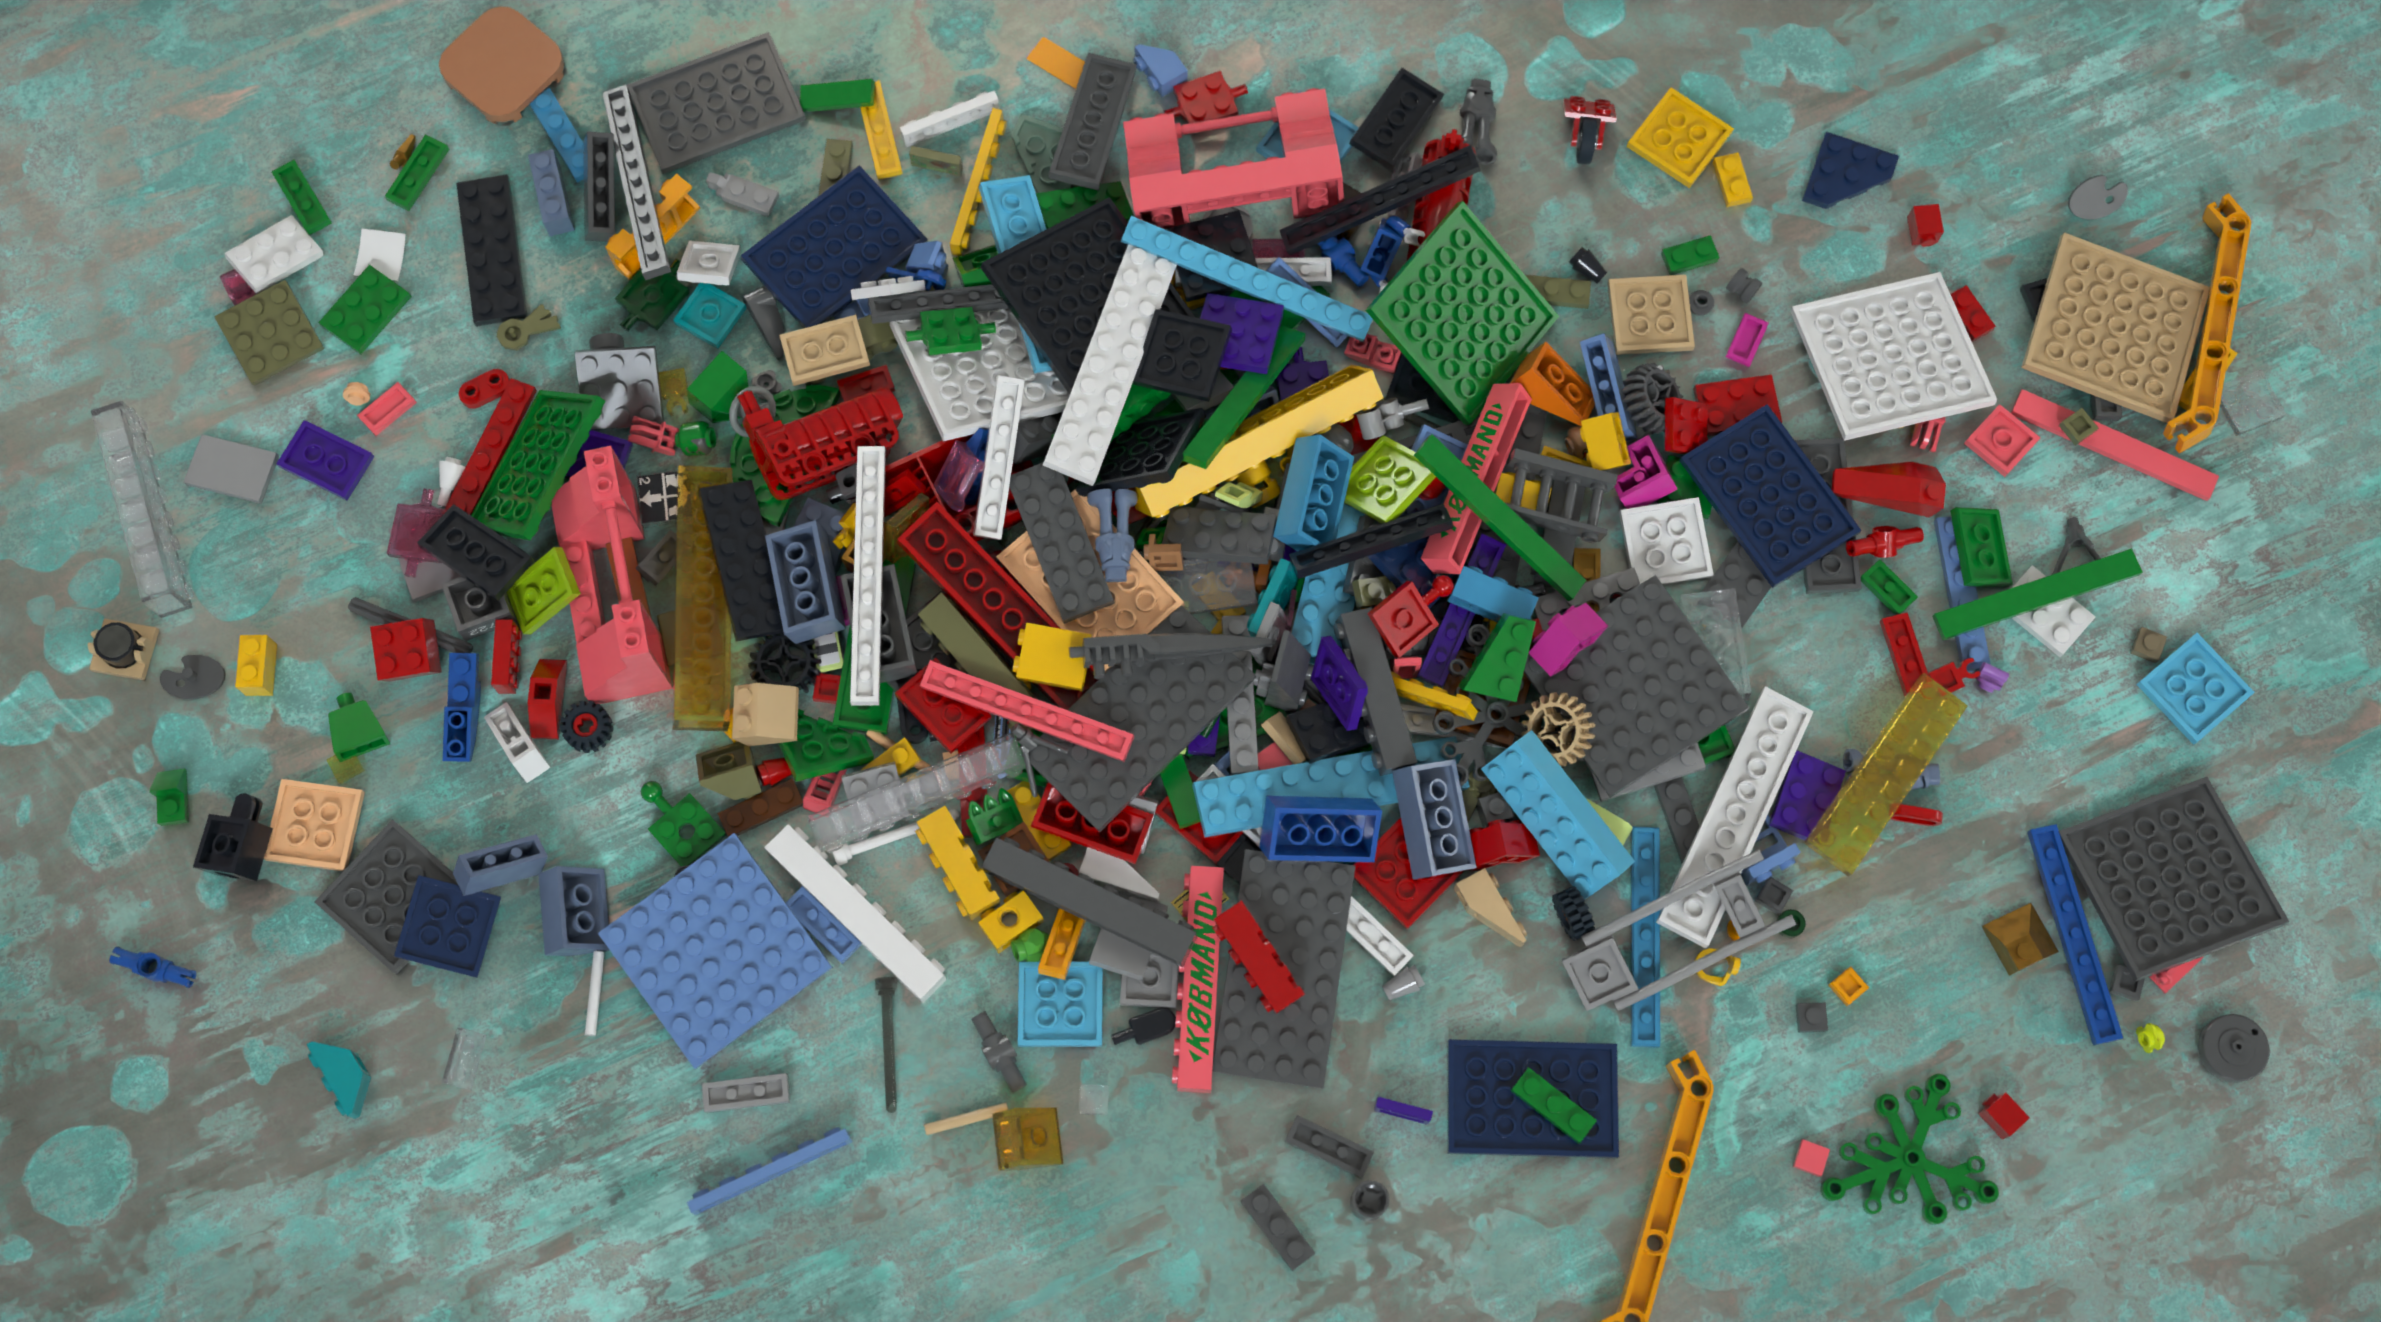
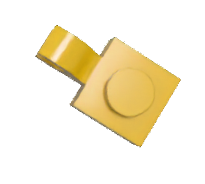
M856 503L852 504L838 522L843 529L834 538L833 543L839 549H842L843 546L847 549L855 538Z

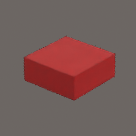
M823 673L820 676H816L813 701L836 704L841 676Z

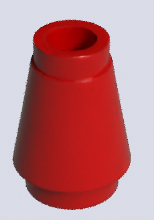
M785 757L763 760L762 764L756 766L763 786L768 784L773 786L792 774Z

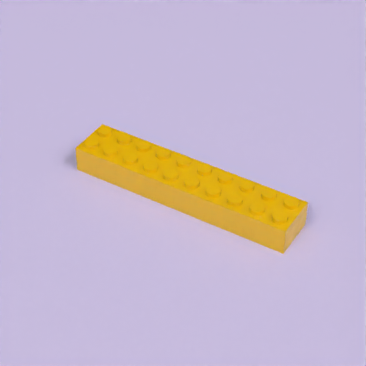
M1352 364L1244 419L1207 469L1182 461L1171 481L1164 484H1150L1143 488H1128V490L1137 493L1138 502L1134 505L1136 510L1151 517H1163L1170 512V508L1176 505L1183 506L1193 501L1195 495L1209 493L1216 489L1217 484L1238 478L1240 472L1260 467L1263 464V460L1283 455L1286 452V448L1295 445L1296 438L1312 436L1315 433L1323 434L1331 429V425L1351 420L1354 417V413L1374 408L1377 405L1376 402L1384 397L1373 370Z

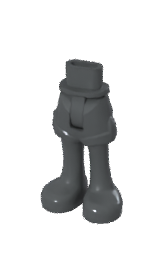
M1474 78L1471 80L1470 87L1467 88L1464 102L1460 105L1459 113L1463 118L1461 136L1464 138L1463 144L1468 143L1473 147L1475 121H1478L1479 134L1475 149L1478 163L1487 165L1494 163L1497 158V150L1490 141L1489 133L1490 123L1496 117V109L1492 98L1493 91L1490 89L1491 82Z

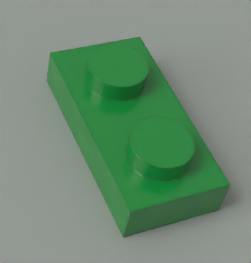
M1711 235L1662 249L1661 252L1669 276L1716 263L1720 258Z
M1880 559L1861 576V582L1894 615L1901 614L1918 598Z

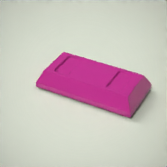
M1744 313L1725 357L1750 367L1769 322Z

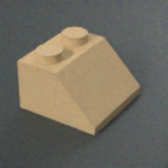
M765 683L734 686L732 739L749 747L797 741L799 688Z

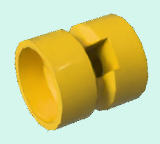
M1265 460L1262 461L1263 464L1253 470L1246 469L1240 472V476L1236 478L1238 483L1242 482L1255 488L1254 485L1263 482L1264 486L1258 489L1263 492L1262 499L1252 508L1268 502L1279 495L1281 491L1276 479L1270 478L1271 470Z

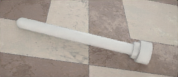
M956 809L949 810L952 818L957 820L960 816L959 811ZM915 822L851 845L839 842L831 845L836 863L840 866L848 863L847 860L852 859V855L916 834L915 830L919 829Z

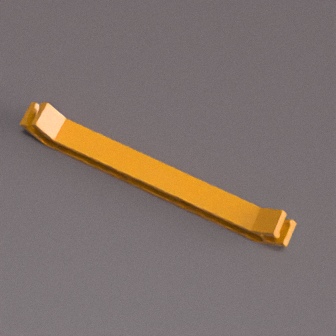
M2229 193L2222 196L2218 208H2215L2217 207L2215 202L2207 205L2202 217L2203 221L2219 239L2188 411L2167 422L2163 433L2167 440L2170 441L2174 438V433L2187 429L2188 435L2184 436L2181 433L2177 436L2178 441L2175 449L2179 454L2211 434L2219 413L2251 230L2250 217ZM2220 291H2226V292L2229 293V294H2224V293H2221ZM2208 355H2215L2217 359L2211 358ZM2196 420H2203L2206 424H2200Z
M1695 1050L1681 1057L1683 1062L1688 1060L1694 1073L1692 1078L1686 1079L1677 1064L1681 1063L1680 1058L1666 1065L1670 1076L1679 1090V1096L1617 1312L1599 1322H1624L1627 1314L1635 1316L1637 1322L1649 1321L1714 1090L1712 1080ZM1692 1083H1699L1703 1087L1702 1096H1696L1692 1093ZM1673 1158L1680 1161L1682 1165L1680 1173H1675L1670 1169V1159ZM1649 1236H1655L1659 1240L1660 1247L1657 1251H1652L1647 1246V1238Z

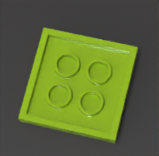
M1382 435L1352 467L1344 503L1383 524L1397 519L1436 476L1414 456L1415 451Z

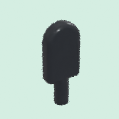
M1157 1008L1130 1018V1028L1111 1035L1113 1043L1117 1045L1134 1038L1137 1045H1142L1166 1036L1175 1029L1176 1016L1168 1008Z

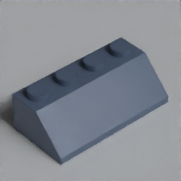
M1456 760L1439 761L1393 770L1392 774L1413 880L1477 868Z

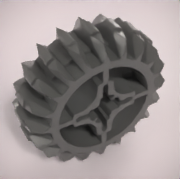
M1655 363L1642 364L1626 374L1627 379L1623 381L1625 387L1621 390L1625 395L1622 401L1627 404L1628 408L1626 411L1630 412L1631 420H1636L1637 427H1642L1644 432L1650 431L1651 434L1664 433L1665 398L1676 397L1682 399L1684 396L1679 392L1681 386H1677L1675 383L1676 377H1671L1670 371L1664 370L1662 365H1656Z

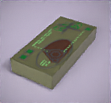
M911 146L909 152L911 166L961 176L963 166L960 156Z

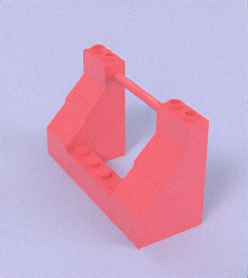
M1311 88L1301 93L1287 92L1275 97L1276 107H1271V111L1255 112L1183 125L1180 122L1175 123L1174 114L1160 113L1154 117L1144 119L1136 117L1123 122L1135 217L1162 229L1190 223L1189 214L1282 198H1291L1294 219L1312 216L1343 202V177L1326 90ZM1273 120V123L1278 122L1283 158L1269 157L1265 161H1244L1235 166L1220 165L1210 170L1202 171L1196 169L1183 174L1178 138H1183L1182 134L1186 135Z
M612 446L584 451L586 466L569 478L570 481L557 490L552 500V511L558 544L564 550L581 593L570 602V609L584 693L589 701H593L597 705L673 689L662 636L640 600H632L622 539L632 537L634 542L645 539L636 489ZM611 543L621 601H619V604L611 605L614 618L606 623L593 550L606 548L605 544Z

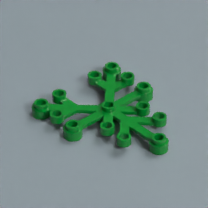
M1934 1074L1926 1080L1925 1089L1929 1095L1925 1106L1922 1101L1924 1094L1920 1087L1911 1086L1905 1090V1100L1911 1104L1918 1120L1911 1142L1897 1113L1899 1110L1897 1098L1891 1094H1883L1875 1100L1874 1109L1876 1113L1881 1117L1887 1118L1899 1146L1885 1141L1882 1135L1876 1132L1866 1136L1865 1145L1869 1150L1881 1151L1895 1159L1884 1162L1859 1151L1853 1143H1845L1839 1149L1840 1157L1846 1161H1855L1870 1169L1842 1180L1836 1177L1826 1179L1820 1188L1821 1194L1826 1200L1837 1201L1845 1195L1846 1190L1875 1179L1869 1197L1863 1202L1864 1211L1867 1214L1873 1215L1879 1213L1882 1209V1202L1880 1200L1890 1173L1900 1170L1895 1186L1888 1194L1890 1201L1894 1204H1902L1907 1200L1908 1192L1906 1189L1911 1176H1913L1925 1203L1922 1208V1217L1931 1225L1945 1221L1947 1209L1943 1203L1936 1200L1924 1171L1945 1180L1953 1198V1207L1958 1211L1967 1210L1972 1205L1971 1197L1964 1193L1962 1188L1973 1192L1974 1198L1981 1204H1990L1996 1201L1999 1196V1190L1992 1181L1984 1180L1978 1182L1964 1176L1970 1173L1977 1174L1985 1169V1161L1980 1156L1970 1157L1965 1163L1950 1169L1926 1159L1922 1146L1930 1126L1944 1120H1955L1961 1115L1960 1106L1954 1102H1950L1944 1105L1942 1109L1936 1111L1940 1098L1950 1090V1081L1942 1074ZM1936 1080L1943 1082L1944 1088L1942 1090L1936 1088ZM1911 1090H1915L1918 1093L1917 1100H1913L1910 1097L1909 1093ZM1885 1100L1892 1102L1893 1107L1891 1110L1884 1107ZM1949 1106L1955 1109V1116H1950L1947 1113ZM1872 1136L1876 1137L1879 1141L1877 1147L1872 1146L1870 1143ZM1845 1147H1850L1853 1150L1852 1157L1845 1155ZM1909 1153H1913L1916 1156L1915 1163L1909 1162ZM1972 1160L1979 1162L1980 1168L1978 1170L1973 1169L1971 1165ZM1832 1183L1839 1187L1837 1194L1832 1193L1830 1190ZM1986 1186L1992 1190L1990 1197L1984 1194L1983 1190ZM1895 1190H1899L1902 1193L1903 1198L1901 1201L1895 1199ZM1959 1197L1965 1198V1207H1961L1958 1204ZM1870 1200L1877 1204L1875 1211L1870 1210L1868 1207ZM1933 1207L1939 1208L1941 1213L1939 1217L1933 1216Z

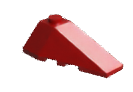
M1911 461L1837 468L1833 470L1831 490L1838 497L1928 518L1944 509L1946 483L1937 467Z

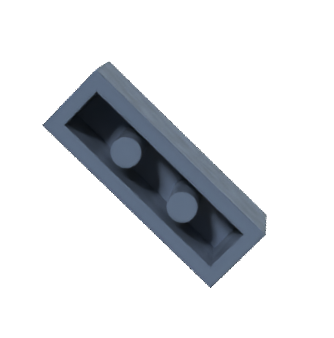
M550 149L529 154L528 158L541 217L549 236L575 231L560 162L554 150Z
M537 834L459 855L453 875L463 895L466 896L536 876L542 873L548 855Z

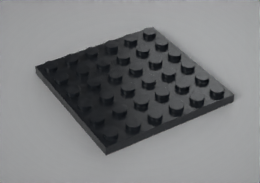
M1110 197L982 262L980 267L1069 394L1128 246L1121 242L1128 222ZM1170 282L1160 310L1195 317Z

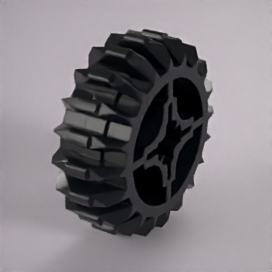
M781 633V635H772L773 637L770 639L767 636L762 637L763 645L755 643L754 646L759 652H750V657L754 661L748 663V667L754 670L750 673V677L752 680H756L755 683L798 687L799 690L802 689L805 693L809 692L807 684L813 686L816 684V680L812 676H820L821 671L816 667V664H821L822 661L814 657L815 654L819 653L818 649H813L812 647L815 644L814 640L795 644L784 633ZM789 646L799 648L806 654L807 658L792 655ZM779 648L777 655L768 657L774 650ZM787 656L790 663H787L784 672L782 665H784V661H786ZM764 670L779 673L781 682L769 679L765 675ZM803 671L798 678L792 680V676L796 672Z

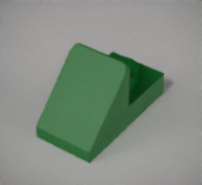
M184 768L157 772L149 789V792L157 799V824L166 826L189 822L187 770Z

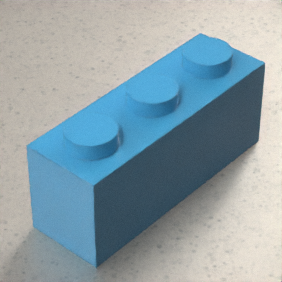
M1463 566L1461 574H1458L1454 583V589L1447 601L1498 623L1503 613L1530 619L1538 597L1533 596V592L1526 588L1518 587L1517 589L1508 585V582L1503 578L1486 576L1477 567Z

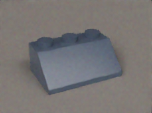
M556 866L538 874L545 956H575L593 953L594 951H609V948L598 934L609 925L604 869Z

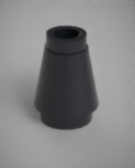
M1581 247L1569 261L1573 266V270L1594 281L1596 284L1607 274V271L1604 270L1603 266L1589 249L1586 250Z

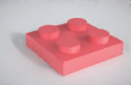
M1999 404L1964 444L2002 476L2006 477L2039 441L2040 437Z

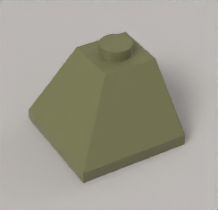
M736 742L696 754L698 778L701 786L734 800L748 799L762 792L751 746Z

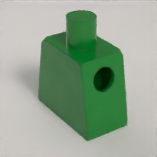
M343 693L336 698L339 709L328 713L333 751L340 762L390 745L388 737L366 700L355 703L352 693Z

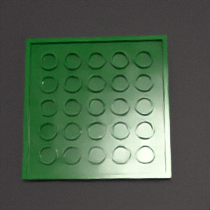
M1464 201L1456 203L1365 310L1465 425H1471L1481 413L1493 384H1504L1559 317Z

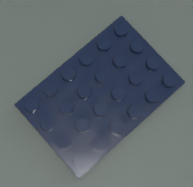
M859 165L741 255V260L803 328H807L828 321L853 301L851 289L861 288V283L876 281L877 283L888 274L885 272L887 267L896 268L910 257L915 244L925 243L928 239Z
M1768 404L1685 454L1679 460L1772 588L1861 532L1860 527Z
M1448 1039V1154L1619 1158L1617 1044ZM1528 1067L1597 1120L1580 1144L1511 1092V1089Z

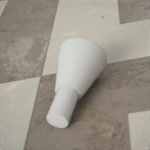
M446 457L445 461H439L441 490L437 505L446 507L451 491L454 490L466 468L461 465V460Z

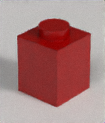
M1939 204L1913 206L1907 216L1912 245H1921L1923 247L1935 245L1944 233Z
M2007 1092L1998 1096L1995 1093L1990 1095L1982 1103L1985 1108L1978 1113L2002 1140L2010 1137L2030 1119Z

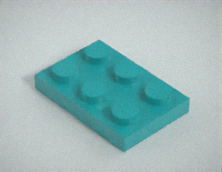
M1281 558L1278 565L1273 566L1269 575L1270 583L1267 589H1263L1260 593L1258 609L1255 614L1252 613L1247 622V629L1251 637H1256L1270 602L1279 604L1282 610L1285 611L1298 580L1290 561Z

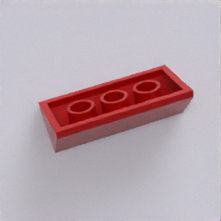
M1048 782L1031 827L1136 864L1154 815L1127 805L1099 832Z

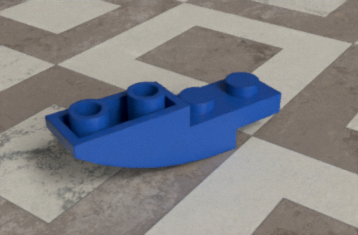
M449 653L447 707H444L443 761H472L481 693V681H478L479 654Z

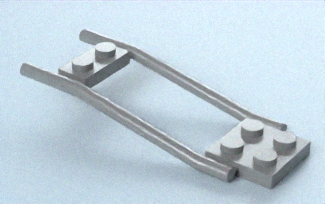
M1760 849L1582 935L1581 937L1587 948L1563 958L1562 962L1586 1011L1612 999L1619 1011L1746 947L1796 925L1793 916L1789 915L1765 926L1739 873L1740 870L1764 860ZM1713 883L1740 938L1639 989L1612 934Z

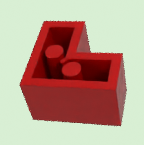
M1504 819L1489 822L1487 828L1478 827L1470 829L1469 832L1477 868L1464 871H1480L1501 863L1519 864L1540 856L1537 840L1528 828L1521 824V820L1505 823Z

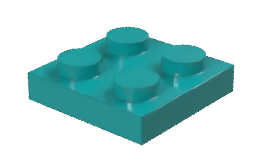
M699 283L673 321L675 325L719 349L747 307L746 304L709 283Z

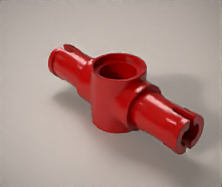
M1877 526L1872 529V534H1868L1866 538L1848 541L1846 543V551L1852 557L1868 553L1879 558L1894 557L1897 555V550L1902 549L1905 545L1922 542L1924 533L1920 527L1900 530L1894 526Z

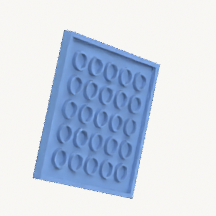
M735 833L598 933L694 1069L703 1065L833 968Z

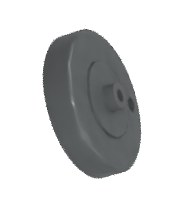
M2227 1014L2215 1018L2203 1028L2199 1036L2198 1051L2201 1061L2206 1069L2220 1080L2230 1083L2248 1081L2258 1076L2268 1063L2270 1055L2268 1039L2261 1027L2245 1016Z

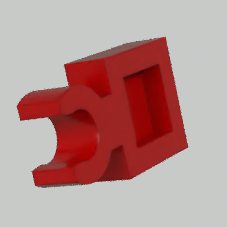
M1973 658L1964 659L1957 668L1954 662H1950L1928 672L1931 683L1939 698L1965 687L1963 678L1973 679L1981 674L1980 671H1974L1973 673L1967 671L1966 667L1969 663L1974 662Z

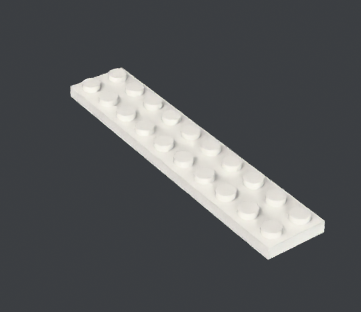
M1128 244L1043 466L1091 486L1095 483L1144 353L1143 345L1155 309L1160 310L1176 269V264Z
M1766 686L1761 690L1670 892L1751 853L1814 711ZM1712 883L1661 909L1656 923L1707 948L1722 918L1725 907Z

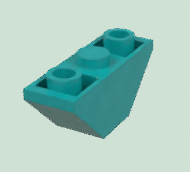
M312 1041L306 1044L311 1052L308 1054L309 1060L315 1068H320L324 1075L321 1078L324 1086L329 1092L333 1091L338 1099L335 1101L338 1111L343 1116L347 1115L353 1119L358 1118L361 1115L371 1080V1075L359 1054L350 1049Z

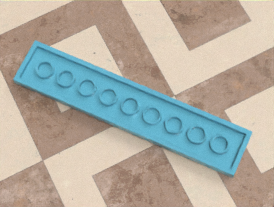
M1456 736L1413 743L1417 759L1415 765L1446 761L1441 756L1440 749L1446 742L1458 743ZM1448 746L1445 747L1446 753L1453 755V749ZM1373 751L1322 759L1310 764L1305 762L1193 782L1192 787L1205 838L1262 827L1266 795L1372 798L1378 806L1398 803L1393 774L1380 776L1378 769H1375L1372 763L1371 754ZM1458 754L1453 758L1456 760V764H1458L1462 756ZM1468 781L1461 786V791L1470 787Z

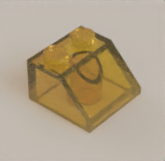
M1057 1107L1012 1108L992 1114L999 1171L1025 1170L1063 1164Z

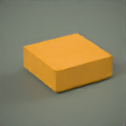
M1851 966L1828 984L1846 1006L1850 1005L1869 989L1868 985Z

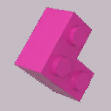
M1649 435L1627 446L1629 457L1634 467L1618 475L1616 485L1614 486L1626 509L1647 506L1677 490L1676 484L1659 450Z
M1587 603L1577 608L1573 605L1563 615L1558 613L1548 622V630L1541 632L1533 640L1535 645L1529 651V654L1551 677L1565 669L1579 651L1594 644L1608 625Z

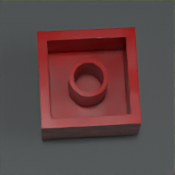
M419 618L370 627L378 681H396L442 673L433 619Z

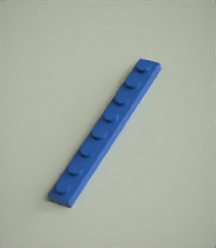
M2057 824L2029 830L2027 834L2092 1044L2095 1046L2123 1039L2121 1028Z

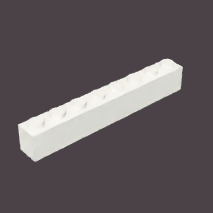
M789 824L784 827L764 847L768 854L848 929L914 996L924 1003L947 980L943 974L945 968L935 958L929 961L923 955L926 950L915 939L910 942L903 935L906 933L904 928L895 920L890 923L884 917L886 911L877 902L871 905L864 898L867 893L856 882L851 885L845 879L848 875L840 866L835 864L832 867L826 861L828 855L818 845L812 848L806 842L809 837L799 827L795 830Z

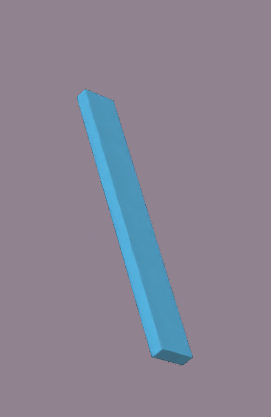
M1632 826L1631 857L1635 862L1631 865V912L1660 898V828ZM1660 910L1631 924V974L1639 989L1660 979V924L1656 923ZM1660 991L1631 1005V1047H1660Z

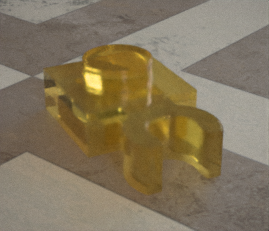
M680 368L659 372L661 396L663 400L669 399L666 404L669 415L674 416L673 408L676 405L682 406L683 413L687 414L688 406L682 398L687 396L688 388L685 369Z

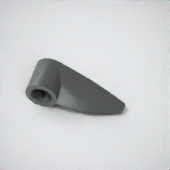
M763 285L743 295L742 298L758 329L776 359L779 360L784 355L779 336L784 334L783 323L772 293Z

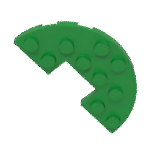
M808 385L805 389L782 391L773 396L776 403L774 422L781 420L782 424H786L834 406L841 392L839 388L822 385ZM736 433L730 452L733 483L752 480L762 520L780 528L793 498L778 500L773 497L753 456L749 443L750 438ZM779 482L776 489L787 493L788 487Z

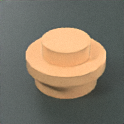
M351 382L343 390V398L350 404L359 406L370 400V392L365 384Z

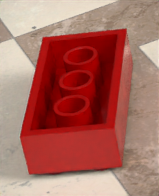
M495 620L491 685L499 694H516V689L519 688L517 672H520L518 656H521L519 640H522V631L513 620Z

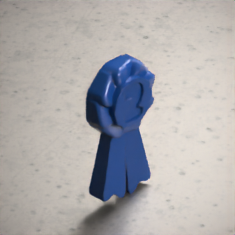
M887 267L885 271L889 274L888 277L896 278V282H898L897 278L913 276V281L924 280L926 291H930L931 286L934 287L935 291L944 290L947 282L941 274L929 269H919L916 274Z

